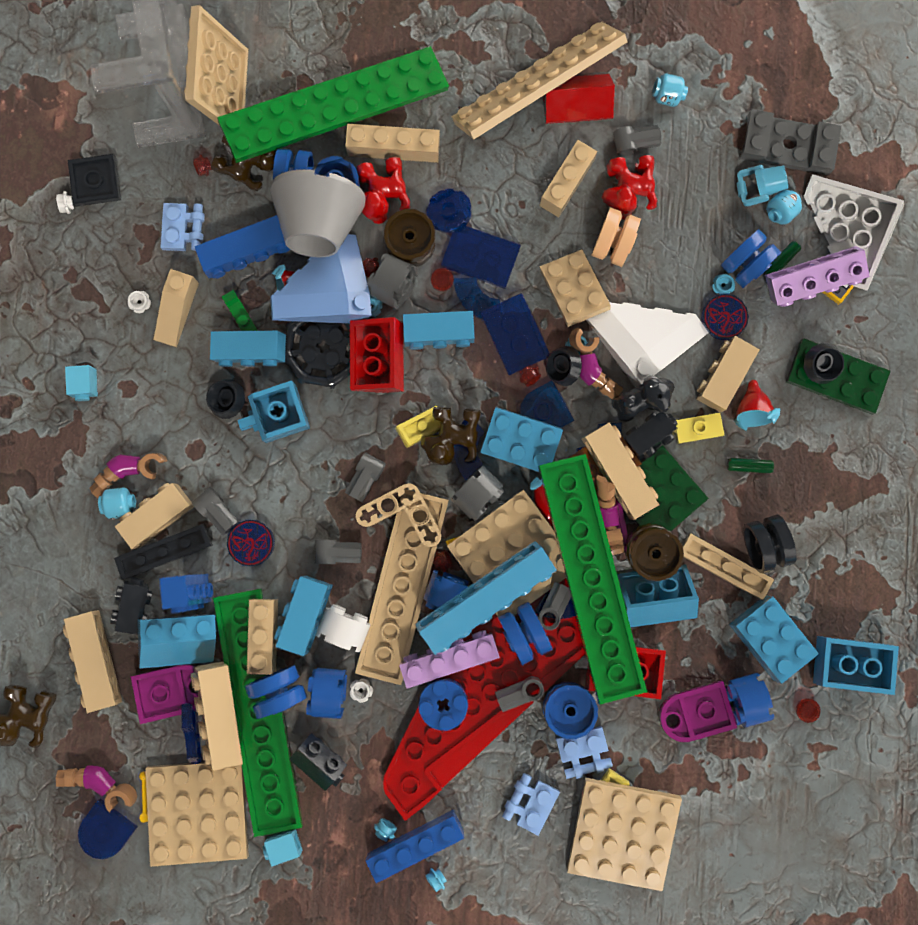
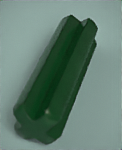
M792 241L771 262L772 265L763 273L764 276L782 270L801 250V246L796 241Z
M730 458L727 461V470L772 473L774 471V461Z

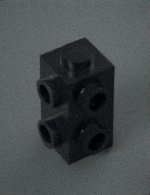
M653 412L645 419L646 423L638 428L636 425L627 431L625 441L639 461L642 458L649 459L657 452V447L662 444L666 446L676 438L675 434L678 429L676 426L678 423L670 413L667 415L666 413L657 414Z
M129 578V581L123 580L122 586H117L115 600L119 601L117 610H112L110 624H114L115 632L138 635V619H147L144 609L145 605H150L152 591L148 590V584L144 583L143 579Z
M312 733L289 758L324 791L331 785L336 787L345 776L342 771L346 768L347 764L338 754L331 751L320 738Z

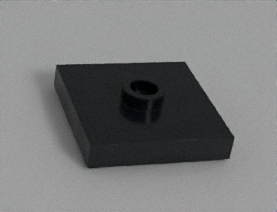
M114 154L67 160L72 201L75 207L121 200L116 156Z

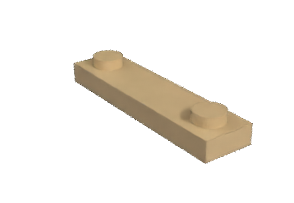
M691 533L688 534L682 545L684 558L760 600H764L774 581L773 578L764 573H759L755 568Z

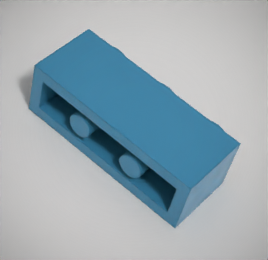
M473 311L403 314L405 347L410 346L412 350L423 349L427 345H433V348L437 349L446 348L447 344H456V347H468L470 343H474Z
M280 331L211 332L210 360L218 362V366L232 367L233 363H240L241 366L247 367L255 366V363H263V366H277V362H285L286 334Z

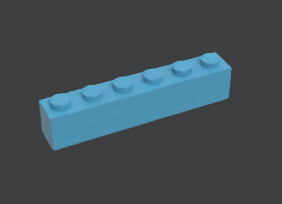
M534 541L415 625L435 655L439 652H444L457 639L468 636L477 625L488 622L493 614L508 608L513 600L528 594L533 586L539 582L547 581L552 576V573L556 571V568L543 548Z

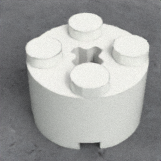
M335 604L331 608L326 607L315 635L320 637L323 634L325 635L324 641L350 650L351 646L357 647L355 652H360L371 626L367 622L368 617L356 612L352 616L345 613V608Z

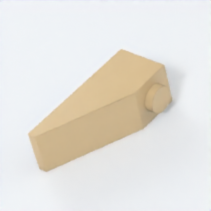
M170 269L162 291L154 334L155 341L177 348L199 284L193 276Z

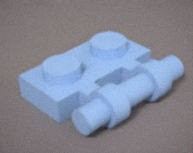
M163 203L162 250L186 251V242H191V250L196 251L194 246L201 244L204 236L201 233L202 222L205 219L202 204H194L193 212L188 213L189 207L187 204ZM188 222H193L192 232L187 233Z
M602 726L593 728L586 736L578 739L556 738L562 763L571 761L573 766L564 770L566 779L573 777L579 779L584 774L595 771L598 774L604 772V769L613 767L611 758L602 760L599 753L608 751ZM592 755L593 762L580 765V758Z
M523 773L520 781L517 780L514 786L516 789L511 799L507 800L504 806L506 809L502 817L511 821L514 813L519 814L520 816L516 822L517 825L539 836L560 791L539 779L533 788L528 785L532 776ZM525 793L530 796L523 807L519 803Z

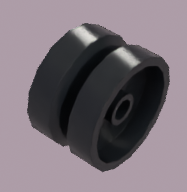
M777 514L764 518L763 524L759 521L744 524L743 537L745 546L754 567L759 573L763 574L775 570L776 564L780 567L795 564L797 560L795 543L783 517Z

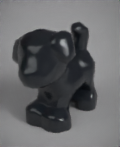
M649 375L639 387L614 398L612 407L616 410L618 419L624 422L630 421L645 409H655L659 413L667 412L671 407L670 400L674 391V383L665 378Z

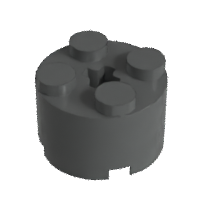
M383 254L379 261L378 270L370 275L367 285L371 287V296L398 309V304L403 305L407 301L415 286L412 279L413 275L418 277V267L392 254Z
M482 466L450 500L470 519L473 518L476 521L488 508L486 503L489 501L493 504L505 491L502 488L504 485Z

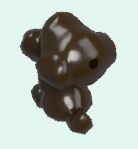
M223 135L222 143L228 146L227 141ZM278 149L238 163L232 157L231 164L227 156L223 154L221 156L216 155L211 163V169L217 173L229 175L235 181L244 183L250 190L258 191L262 188L263 183L262 181H253L250 178L251 168L254 165L260 170L272 171L275 154Z
M433 408L432 416L434 420L441 423L440 432L438 435L425 436L421 441V447L426 452L430 462L436 465H448L451 463L455 455V445L467 447L468 454L464 459L465 462L472 463L476 460L478 454L476 447L478 431L476 428L480 419V410L465 409L463 411V418L468 423L464 425L452 420L451 408Z
M20 685L5 686L3 697L9 700L11 705L7 714H0V746L15 745L20 736L21 727H26L34 732V738L28 745L32 748L39 747L43 741L44 728L48 722V713L57 698L56 694L47 691H41L40 694L36 693L34 698L35 704L38 706L36 708L26 702L27 687Z

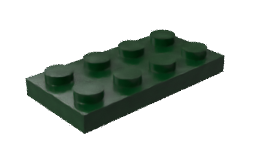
M805 338L801 339L786 383L871 415L876 414L891 371L840 352L844 358L842 373L835 380L827 384H818L811 381L804 370V359L807 352L813 346L818 345V343Z

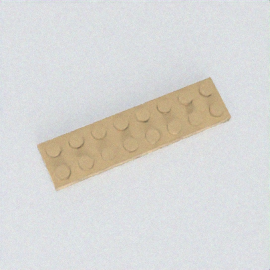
M603 22L592 25L585 33L573 37L566 45L554 49L553 53L547 57L537 60L528 69L518 72L509 81L499 84L490 93L480 96L471 105L461 108L458 113L452 116L454 124L473 140L627 43L625 33Z
M405 489V494L400 498L399 507L404 505L401 501L405 498L412 501L414 499L413 495L416 492ZM421 493L441 533L449 500ZM405 509L396 514L368 621L371 626L363 643L355 674L402 685L403 681L399 664L404 661L403 657L410 654L416 630L415 624L419 619L423 597L437 546L427 547L421 542ZM416 509L413 513L414 520L416 522H423L427 518L426 511ZM431 521L424 526H419L420 532L424 529L427 533V536L424 537L425 541L436 542L435 537L438 536L437 533H432L428 527L433 525Z

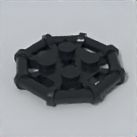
M287 322L285 325L287 327L285 362L297 377L298 383L334 389L337 384L350 376V359L346 358L350 337L345 338L339 330L343 323H334L332 325L315 322L314 325L309 326L303 332L299 327L306 322ZM344 323L350 332V323ZM295 334L301 337L299 350H292ZM322 341H326V344L330 346L329 349H325L324 353H320V349L317 348L318 344H321ZM302 356L308 365L304 371L294 358ZM345 363L347 365L343 370L333 375L332 370L338 364ZM313 369L326 371L327 377L311 375Z

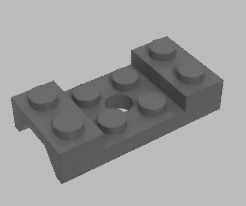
M750 110L746 117L748 125L739 159L773 166L784 165L785 168L827 176L835 169L841 125L820 121L813 125L773 117L774 113ZM786 139L791 140L794 148L787 149L783 141Z

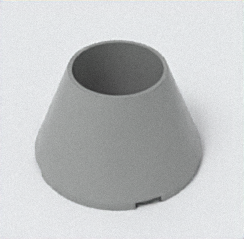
M315 170L288 171L275 177L270 188V194L286 246L298 254L309 257H329L336 254L365 207L366 198L361 188L352 181L330 173L329 177L315 175Z

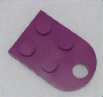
M190 664L177 665L131 676L140 724L196 710L194 698L198 697V693L191 691L189 687L191 682L190 674L195 673L194 667L196 666Z
M717 681L673 694L663 702L659 711V722L663 731L669 737L679 742H691L737 728L723 681ZM670 714H676L678 717V723L674 727H668L666 724V718Z

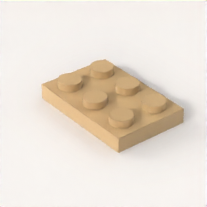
M582 249L540 266V272L567 327L611 309V305Z

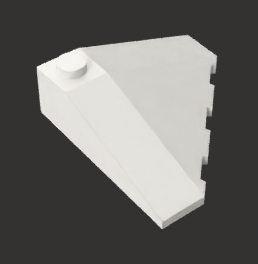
M812 174L804 198L807 205H811L816 215L814 220L821 234H825L829 243L827 247L831 254L855 246L865 250L870 277L862 279L861 283L853 286L868 291L903 209L904 200Z
M609 302L611 305L610 310L586 319L635 387L642 385L644 379L649 375L654 376L709 333L696 314L673 313L672 310L662 308H642L641 305L625 302L622 304Z

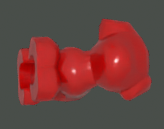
M651 155L641 156L639 163L635 164L636 171L639 174L628 170L626 160L623 157L611 159L606 166L609 177H615L618 181V186L605 190L602 194V200L609 207L621 211L622 220H625L628 215H632V212L636 209L638 202L636 195L647 197L648 204L646 208L648 210H653L657 207L658 200L654 191L655 180L653 178L655 161Z
M392 157L386 160V173L391 177L378 176L374 171L372 163L366 162L356 167L359 181L368 184V192L364 193L366 198L365 207L362 211L365 217L375 224L385 222L389 208L387 198L400 199V211L410 208L405 181L402 178V161L400 158Z

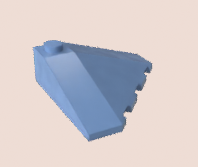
M348 234L338 252L332 256L310 257L307 260L308 263L301 270L298 269L286 281L287 284L270 297L272 320L350 323L352 320L368 319L372 315L370 292L356 235Z

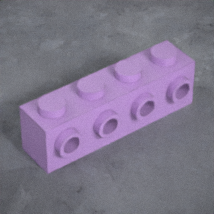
M857 246L765 275L771 301L780 307L792 305L793 301L801 298L803 300L814 298L817 293L823 291L834 292L842 285H856L861 283L862 279L870 277L865 250Z
M486 630L472 634L473 638L466 641L463 638H459L452 643L448 650L439 652L436 655L429 648L426 650L427 654L417 656V653L403 657L404 661L400 662L399 666L406 688L500 658L492 633H486Z

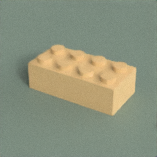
M221 661L194 667L195 673L190 675L192 687L195 691H198V697L194 698V703L198 716L201 715L202 721L198 722V729L202 740H205V745L201 746L203 760H205L206 765H210L212 771L241 765L243 763L228 665Z

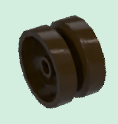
M404 209L396 212L388 219L384 228V240L388 254H392L416 267L425 264L435 251L436 241L435 229L429 217L416 209Z
M651 523L640 525L626 539L624 548L626 560L639 575L647 580L662 581L669 579L677 573L682 565L684 552L681 542L676 535L660 525Z

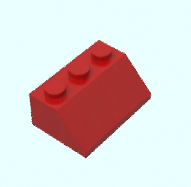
M395 317L350 321L351 391L375 393L404 392L403 323Z
M636 647L647 692L635 696L661 699L666 650ZM587 664L585 688L588 691H595L589 665Z

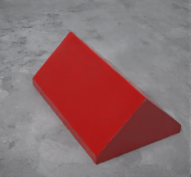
M610 74L573 76L543 95L546 124L613 119L615 85Z

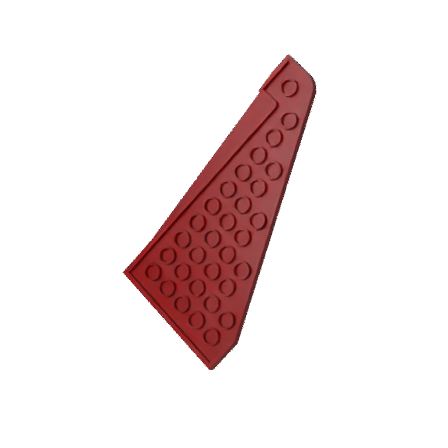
M567 578L559 582V584L569 588ZM550 590L530 604L536 616L541 611ZM570 598L558 627L553 630H544L553 650L541 655L536 651L532 643L529 644L534 657L532 661L524 665L521 664L517 654L511 650L496 613L492 615L488 622L477 625L468 636L463 638L466 641L472 639V634L484 630H486V633L491 632L500 658L440 677L451 678L457 681L464 688L467 695V714L464 720L455 728L444 731L430 727L422 719L418 705L383 779V788L386 796L405 821L432 800L447 783L535 702L530 701L502 712L495 691L521 682L527 677L535 676L541 680L545 692L586 654L572 598ZM550 612L544 613L542 616L543 624L546 626L553 625L555 621L554 615ZM518 614L514 615L518 624L521 623ZM530 683L527 685L526 691L529 694H536L540 687L536 683ZM448 699L438 700L439 708L449 707Z

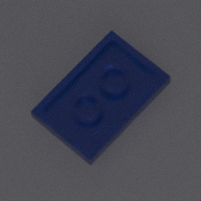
M456 223L441 267L506 289L521 245Z
M522 293L480 312L508 376L548 358L550 353Z

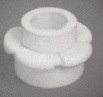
M63 191V194L56 195L60 213L67 212V214H71V209H75L72 195H68L66 191Z
M144 291L132 292L128 297L129 308L134 310L135 313H143L151 306L149 295Z
M366 679L353 681L350 685L351 698L360 703L366 702L368 697H371L373 694V687L369 685L370 682Z

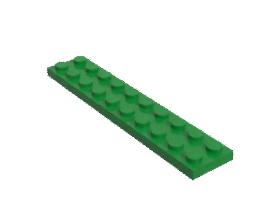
M430 46L217 117L234 160L238 163L346 126L347 124H352L448 91L449 84Z
M584 454L539 465L538 468L598 704L601 705L646 693L647 689L587 456Z
M262 589L213 598L224 663L228 665L243 763L242 770L254 837L298 829L303 826L292 761L289 760L291 754L283 711L257 719L253 706L257 701L265 698V695L255 699L249 698L244 687L257 679L269 675L247 674L249 600L263 599Z

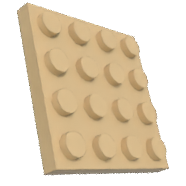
M200 5L191 6V17L189 18L190 32L187 43V77L184 89L185 100L219 125L217 117L245 108L248 49Z
M524 490L447 545L473 583L534 541L543 548L555 566L556 571L552 573V576L547 581L539 582L533 586L528 594L513 600L508 608L496 612L498 617L507 612L516 615L518 606L526 602L531 604L549 591L554 582L559 583L566 578L555 531Z
M205 762L158 765L145 768L150 867L239 860L249 857L245 783L242 764L214 771Z
M585 778L567 873L663 891L682 801L681 796Z

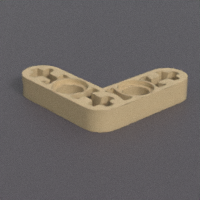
M404 484L363 505L356 512L357 522L364 527H370L405 509L417 535L425 546L435 547L441 541L440 530L421 493L413 484ZM406 488H409L410 491L415 490L414 499L409 501L408 498H405L401 501L404 505L399 507L398 501L393 495L398 493V497L403 496ZM392 499L394 501L395 507L391 512L382 510L381 503L383 500ZM377 503L378 511L383 516L378 518L376 513L370 517L371 522L362 521L360 518L363 516L362 511L366 510L368 513L374 511L375 509L372 505ZM416 509L426 511L427 518L423 522H416L414 520L413 513ZM431 521L433 525L428 527L432 533H437L438 536L435 537L436 542L425 541L424 537L427 536V533L424 529L420 532L419 526H424Z

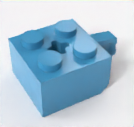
M292 380L249 395L248 399L252 410L248 411V417L237 420L240 430L244 431L253 428L254 432L259 431L261 439L265 443L310 429L296 384ZM279 407L284 410L281 412L280 417L274 415Z

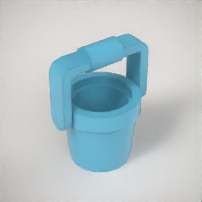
M758 165L741 170L737 174L738 196L741 197L744 206L766 202L769 200L770 195L789 188L784 165L765 169L763 165ZM755 174L760 196L747 199L748 193L743 177Z

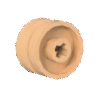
M610 207L591 256L603 260L606 258L611 247L613 248L610 257L611 263L622 267L635 243L641 218L628 215L622 227H620L621 211Z

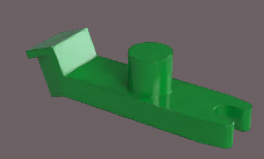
M232 290L223 295L222 299L241 331H258L235 291Z

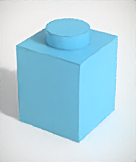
M90 365L65 367L66 395L75 398V401H89L90 397L98 396L97 371Z
M296 829L268 836L263 846L264 857L270 861L271 867L298 858L303 851Z

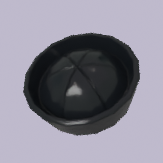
M820 343L813 346L807 352L804 359L806 375L811 381L818 384H827L835 380L844 369L843 355L835 346L828 343Z
M563 346L553 350L549 354L545 365L548 377L558 385L565 387L576 382L582 368L581 357L578 351L571 346Z
M232 379L220 380L209 387L206 394L207 405L213 414L221 419L235 417L245 404L243 387Z

